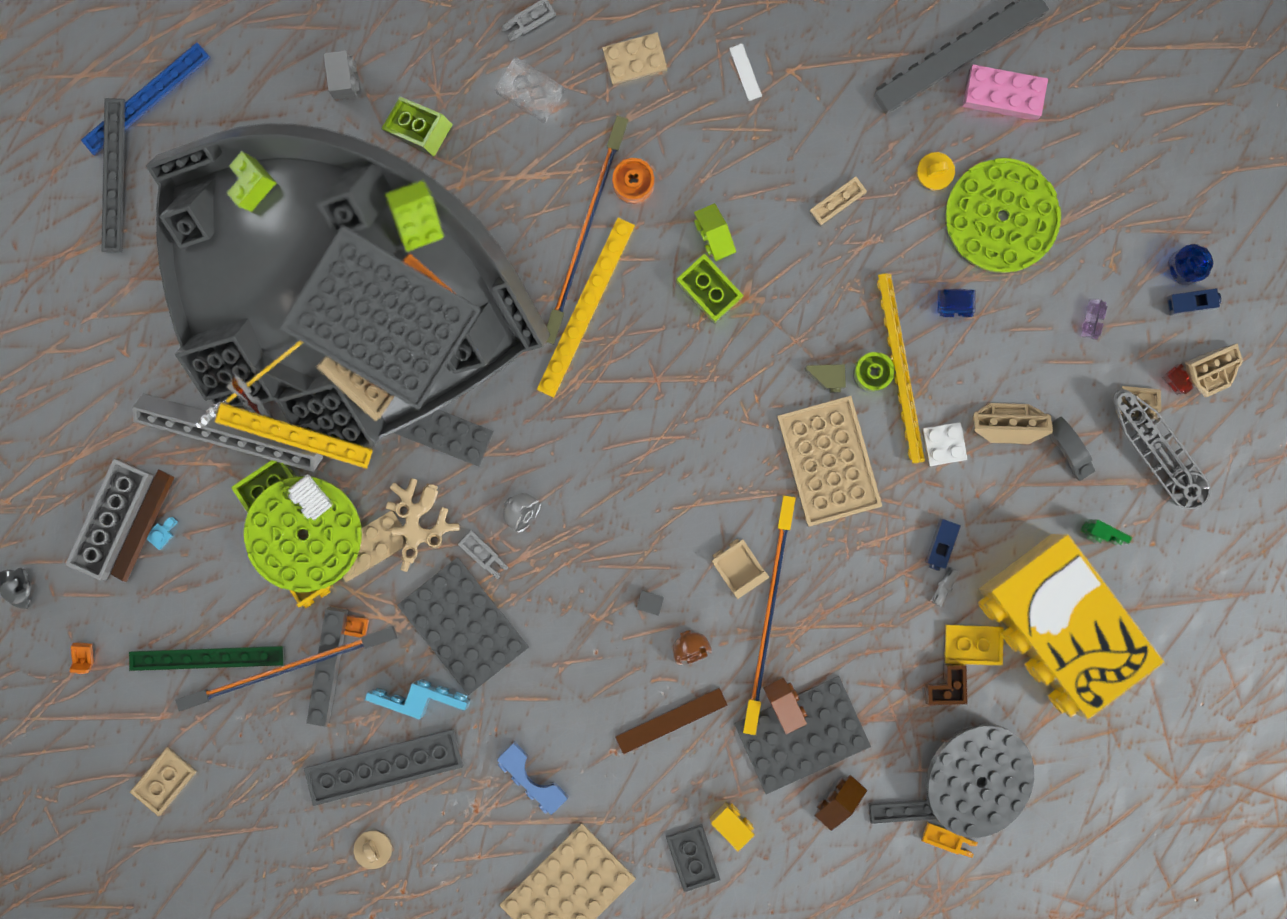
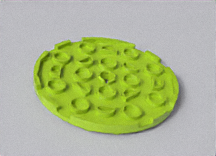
M996 158L975 165L960 177L948 197L945 221L950 240L963 258L972 265L986 271L1010 273L1033 265L1050 250L1059 232L1061 208L1059 207L1054 187L1038 169L1020 160ZM999 211H1005L1008 214L1007 220L1001 221L999 219Z
M304 476L290 477L272 484L256 498L247 514L244 526V543L247 555L254 568L263 578L282 589L295 592H311L331 586L350 570L360 550L362 527L354 504L337 486L315 477L311 478L333 503L330 508L315 520L311 517L308 519L302 513L303 507L299 502L295 504L289 497L290 492L288 490ZM300 529L307 530L308 538L300 539L298 531Z

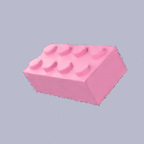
M972 65L968 73L962 107L1037 121L1042 116L1048 78Z

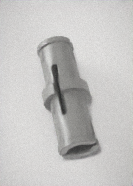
M949 567L942 582L939 581V587L930 601L941 607L948 593L952 592V586L960 573Z

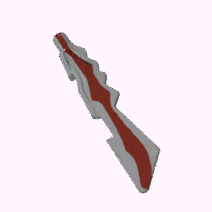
M235 376L230 381L227 388L245 400L243 405L249 407V411L273 418L270 411L264 408L259 398L253 397L250 394L252 390L240 377Z

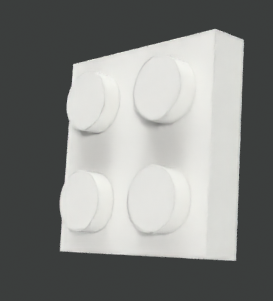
M961 422L922 429L929 466L968 460Z

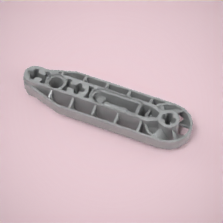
M1126 389L1118 390L1113 396V401L1123 432L1173 501L1180 507L1188 510L1203 506L1209 499L1211 486L1159 412ZM1123 396L1126 397L1125 399L1130 404V406H1127L1122 402ZM1136 399H1138L1140 402H1142V403L1145 404V405H1143V406L1141 407L1140 404L1137 402ZM1150 408L1159 418L1152 422L1145 411ZM1138 410L1139 416L1131 419L1132 412ZM1161 422L1170 432L1164 437L1156 428ZM1127 423H1130L1136 431V434L1131 438L1125 428ZM1143 423L1148 427L1147 433H1145L1144 428L1140 424ZM1172 437L1181 447L1175 452L1167 443ZM1139 438L1147 446V449L1142 453L1134 443ZM1162 445H1164V446L1167 448V450L1169 451V453L1172 455V457H1173V458L1175 459V461L1178 463L1177 466H1174V465H1173L1172 459H1171V458L1167 455V453L1164 451V448L1162 447ZM1155 450H1158V452L1161 453L1163 458L1166 460L1167 464L1171 465L1172 469L1170 471L1166 467L1164 462L1161 460V458L1158 456V454L1155 452ZM1183 452L1192 462L1186 467L1178 458ZM1150 453L1158 461V464L1153 468L1145 458ZM1162 468L1169 476V479L1164 483L1156 473V471ZM1189 487H1192V488H1191V489H1192V492H1191V493H1189V490H1188ZM1180 489L1181 493L1174 494V490ZM1184 496L1188 499L1186 505L1182 504Z

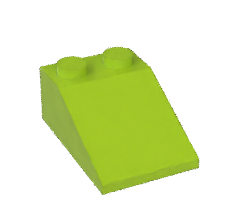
M400 96L381 129L419 151L434 157L453 124L443 114Z

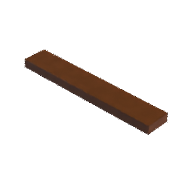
M158 469L110 573L121 581H128L175 478Z
M719 687L615 736L622 753L625 754L728 705Z

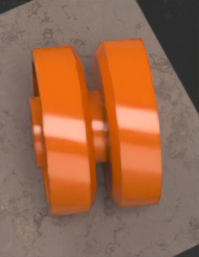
M629 158L620 162L613 171L612 178L614 192L619 199L626 203L637 204L649 198L654 188L655 177L652 168L647 162L638 158ZM635 179L637 180V183H630V180Z

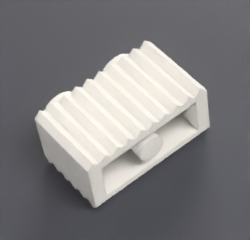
M308 474L288 490L290 492V499L295 504L299 502L303 507L302 513L308 519L311 517L315 520L333 504Z

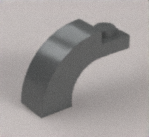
M1063 417L1052 422L1053 432L1049 436L1066 457L1076 479L1081 481L1095 472L1091 462L1092 458L1068 422Z

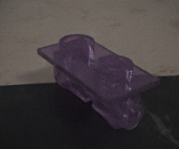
M1102 299L1089 300L1085 321L1082 325L1081 337H1091L1094 340H1098L1101 337L1103 323L1098 322V319H1105L1108 308L1106 306L1107 302L1102 301Z

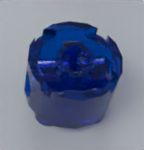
M1190 244L1180 248L1170 257L1169 270L1172 277L1179 284L1191 285L1207 278L1211 273L1214 262L1207 248L1201 247L1198 244Z
M938 289L937 313H939V316L954 317V313H958V316L973 317L974 313H976V289Z

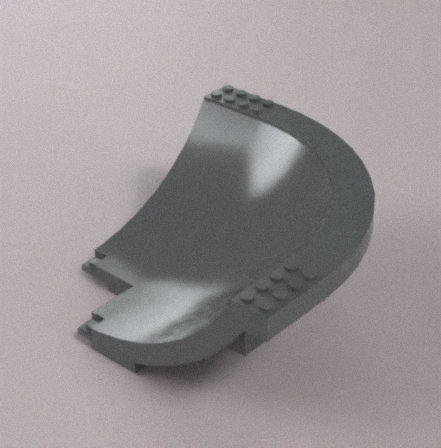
M259 124L237 127L212 134L158 154L146 165L158 185L156 205L157 249L165 299L173 328L180 344V348L175 353V356L204 400L212 399L215 406L220 402H225L235 407L243 405L245 400L238 395L229 403L226 402V399L234 393L227 388L230 381L232 380V385L235 389H240L241 387L238 385L235 376L240 377L246 384L300 341L281 330L280 327L342 225L401 261L409 253L412 254L457 295L479 307L481 311L420 410L394 397L382 416L376 421L317 368L325 355L302 343L249 386L252 390L250 394L253 397H258L262 403L275 400L290 424L364 447H373L380 438L428 416L480 385L523 352L543 347L550 336L546 325L500 245L477 217L458 198L432 177L409 162L378 146L323 128L296 124ZM241 152L255 158L276 182L274 187L252 212L237 206L227 194L239 179L229 165ZM424 180L432 196L444 238L406 252L399 237L386 194ZM244 391L241 392L247 398L248 404L252 406L257 405L251 402Z

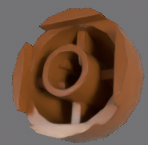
M691 630L682 632L680 634L681 637L673 644V655L677 665H683L682 661L686 660L688 664L699 661L708 656L707 652L712 653L707 638L703 634L692 633Z

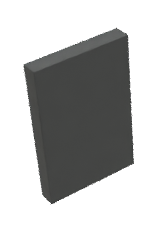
M702 824L666 836L684 892L720 881V876Z

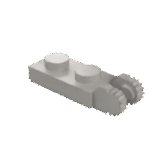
M540 0L513 16V19L502 25V29L506 31L516 24L519 26V29L508 36V39L512 41L556 16V13L548 0Z
M472 530L459 541L458 545L495 578L499 579L501 576L499 572L490 566L494 561L502 569L507 570L509 568L498 557L499 555Z

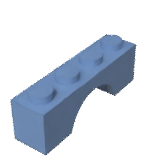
M514 741L498 757V766L504 772L508 771L512 775L511 779L518 786L522 785L526 789L525 793L530 799L533 800L535 798L540 803L538 806L544 813L547 814L549 812L552 815L569 796L556 783L539 785L533 782L528 777L525 769L528 754Z

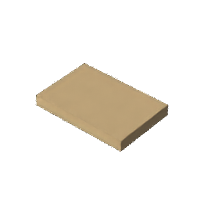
M167 747L132 788L130 793L159 817L197 773V770Z

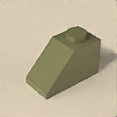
M845 364L807 365L805 367V371L824 389H830V393L841 392V389L846 388Z

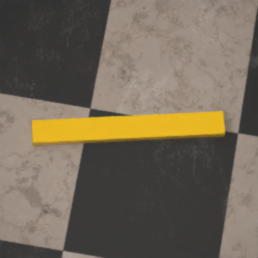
M222 402L215 419L216 423L366 469L373 449Z

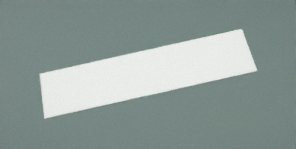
M743 43L729 48L748 100L751 101L762 97Z

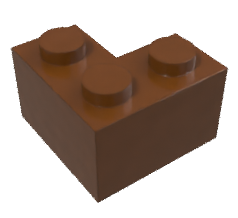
M944 664V683L925 684V703L928 705L968 704L967 665Z
M851 775L846 779L841 778L834 786L836 790H833L828 795L827 800L823 798L816 806L818 810L814 816L831 831L853 815L867 792V789Z

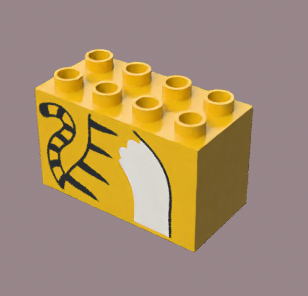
M1068 534L1049 535L978 589L984 596V598L977 602L979 607L991 621L994 619L998 623L1003 621L1007 629L1001 635L1014 652L1018 650L1021 654L1027 653L1030 660L1024 664L1025 668L1038 683L1042 681L1045 686L1051 685L1054 691L1047 695L1049 700L1061 714L1065 712L1070 718L1076 714L1089 720L1164 663L1163 659Z

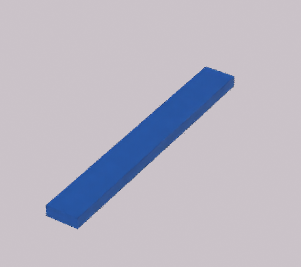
M198 42L125 102V130L210 59V56ZM104 121L81 139L94 156L104 148Z

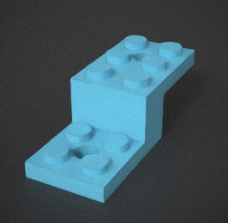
M424 679L412 683L406 701L405 697L394 694V696L387 695V691L380 688L367 692L365 698L366 701L419 720L424 717L430 699L464 711L468 708L471 701L467 699L466 694L460 692L450 693L449 688L440 685L438 687L431 686V682Z

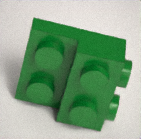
M1098 519L1085 521L1080 530L1083 534L1087 535L1086 539L1093 543L1110 542L1114 545L1122 546V544H1129L1132 539L1128 534Z

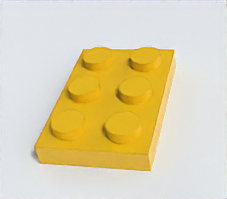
M945 625L944 663L1003 665L1004 638L1001 633L1004 631V627Z

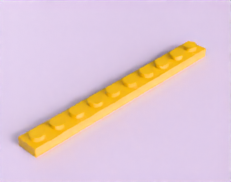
M617 218L536 390L550 397H555L635 225Z
M884 273L878 275L877 286L882 294L880 303L885 311L884 324L889 333L887 341L892 349L891 361L896 371L894 380L899 387L898 401L902 404L903 409L901 418L905 422L906 430L904 434L910 448L908 449V456L912 460V464L925 462L891 274Z

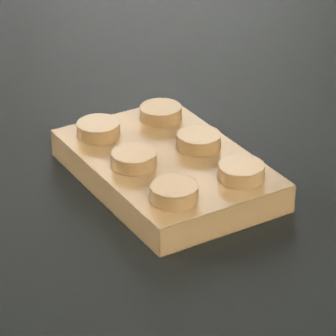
M658 33L602 47L612 85L667 71Z

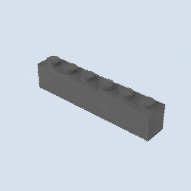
M331 606L325 609L318 654L343 646L349 610ZM341 655L316 663L306 722L308 724L326 727L330 723Z

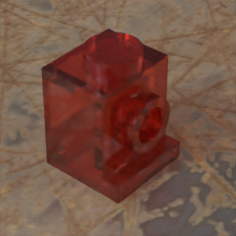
M1182 364L1174 366L1162 377L1177 395L1187 394L1194 388L1187 371H1182L1181 368L1184 367Z

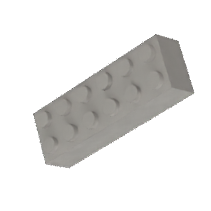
M113 459L65 565L100 581L107 580L154 478L153 474L120 459Z

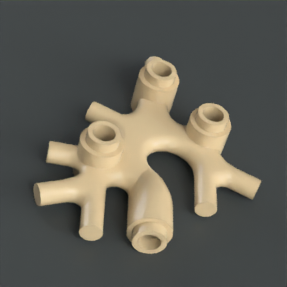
M410 478L407 489H402L395 482L391 485L390 489L401 500L398 504L388 501L386 509L395 511L398 517L406 520L404 526L392 528V536L403 535L406 538V546L402 549L401 560L403 562L400 570L408 572L410 563L413 564L417 558V547L420 543L425 542L430 548L436 549L441 546L442 535L445 532L459 530V523L448 524L445 519L449 509L441 507L434 527L423 529L419 525V518L434 505L438 494V487L427 483L426 487H423L419 502L414 504L411 499L418 480ZM402 508H406L407 513L402 514L400 510ZM437 538L438 542L436 544H432L431 539ZM408 550H412L414 552L412 556L406 555Z

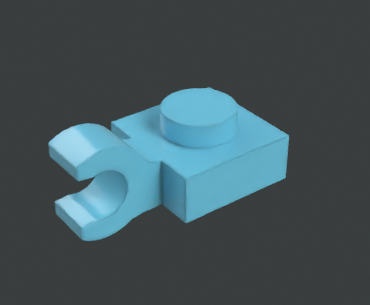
M169 517L163 525L157 523L150 531L147 540L158 550H161L174 536L170 531L178 521L174 517Z

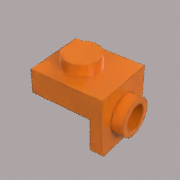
M72 643L70 673H89L94 664L92 643Z

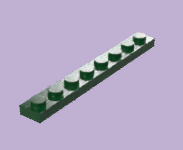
M284 646L129 652V671L285 665Z

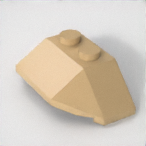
M1237 343L1200 355L1185 362V366L1192 384L1204 397H1209L1232 385L1243 360Z
M989 403L973 414L975 431L990 443L1030 444L1053 432L1051 415L1045 414L1029 404Z

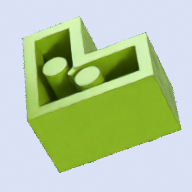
M241 152L229 165L239 179L227 194L237 206L252 212L274 187L276 182L255 158Z
M714 203L695 211L696 220L693 222L697 231L700 232L702 240L707 242L704 247L708 256L712 255L714 260L718 261L736 253L728 225L716 204Z

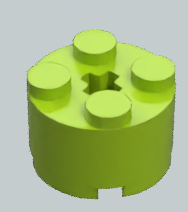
M867 353L856 362L853 370L854 379L863 390L869 392L880 391L893 380V362L883 353ZM876 368L878 371L876 375L872 376L870 374L871 369Z

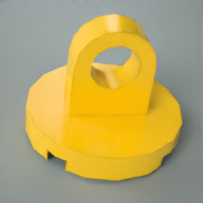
M932 152L925 155L916 169L920 184L932 191L946 188L953 181L955 175V166L952 160L946 154L940 152Z

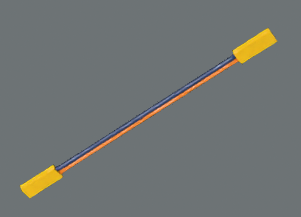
M783 495L778 523L780 532L751 699L748 700L743 730L745 734L756 735L761 706L759 697L786 537L787 532L791 528L796 497Z

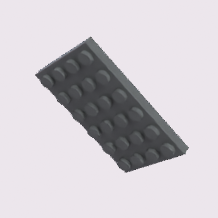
M458 557L397 605L468 695L529 648Z
M839 676L797 694L800 699L797 701L799 707L803 706L807 714L804 717L807 724L788 734L782 728L772 706L759 712L756 735L743 733L745 718L734 723L765 794H769L871 747Z

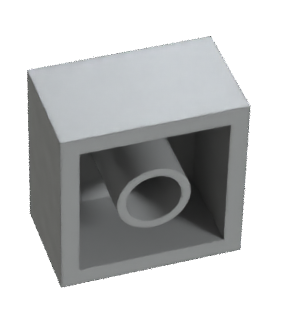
M347 50L324 53L328 91L334 100L357 97L356 91H359V82L354 75V72H357V66L353 56H350Z

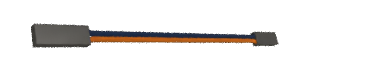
M394 626L362 636L358 641L210 691L205 689L175 701L178 710L182 711L209 702L213 697L362 647L367 649L396 639L397 634Z

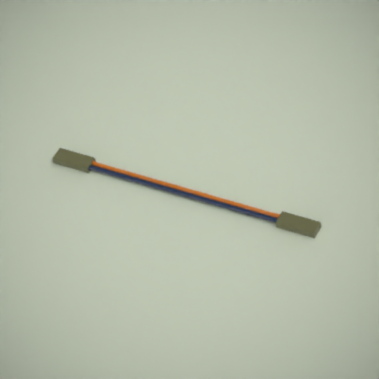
M618 115L616 117L607 144L608 152L556 308L552 309L547 324V329L550 333L546 341L547 343L553 345L555 343L564 316L563 308L616 151H619L629 121L627 118Z

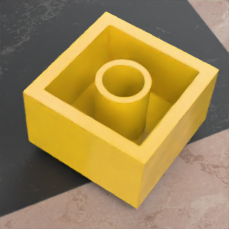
M725 802L710 817V822L739 851L755 836L754 827L746 817L744 819L740 817V811L733 803L729 805Z

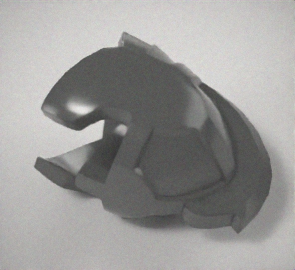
M23 567L15 571L4 570L0 572V595L13 606L28 609L31 584L27 579V571Z

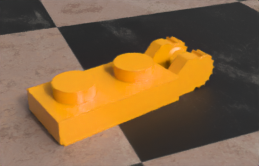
M927 822L921 841L970 858H973L974 854L969 850L961 849L962 843L964 842L975 847L978 842L959 836Z

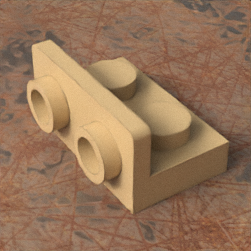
M1122 386L1121 389L1130 391L1160 413L1161 390ZM1123 396L1122 402L1127 406H1130V404L1125 399L1126 397ZM1136 399L1137 402L1140 404L1141 407H1142L1143 405H1145V404H1143L1142 402H1140L1138 399ZM1148 408L1145 411L1150 419L1157 418V414L1152 409ZM1133 411L1131 417H1138L1139 411Z

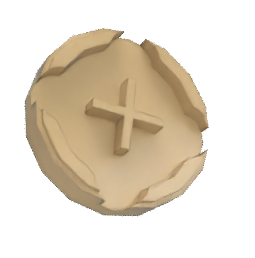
M369 830L357 838L353 852L355 859L361 866L366 869H377L389 861L393 847L391 840L385 833Z

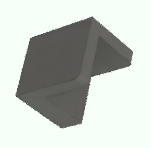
M642 590L637 610L659 616L664 598L663 596Z

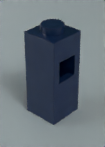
M1217 288L1167 296L1169 316L1217 309L1222 301L1221 294L1218 293Z
M944 519L939 520L925 563L930 564L929 568L940 571L941 568L946 569L961 525Z

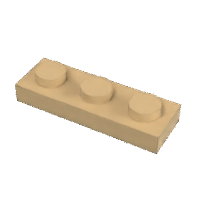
M854 177L810 209V213L818 224L822 226L866 194L867 190L859 179Z

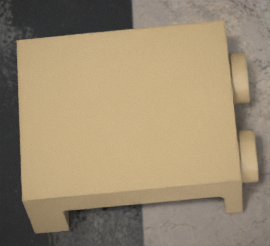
M737 538L728 544L729 549L724 552L721 549L713 554L714 559L711 562L735 597L739 599L770 577L761 567L744 539L739 541Z

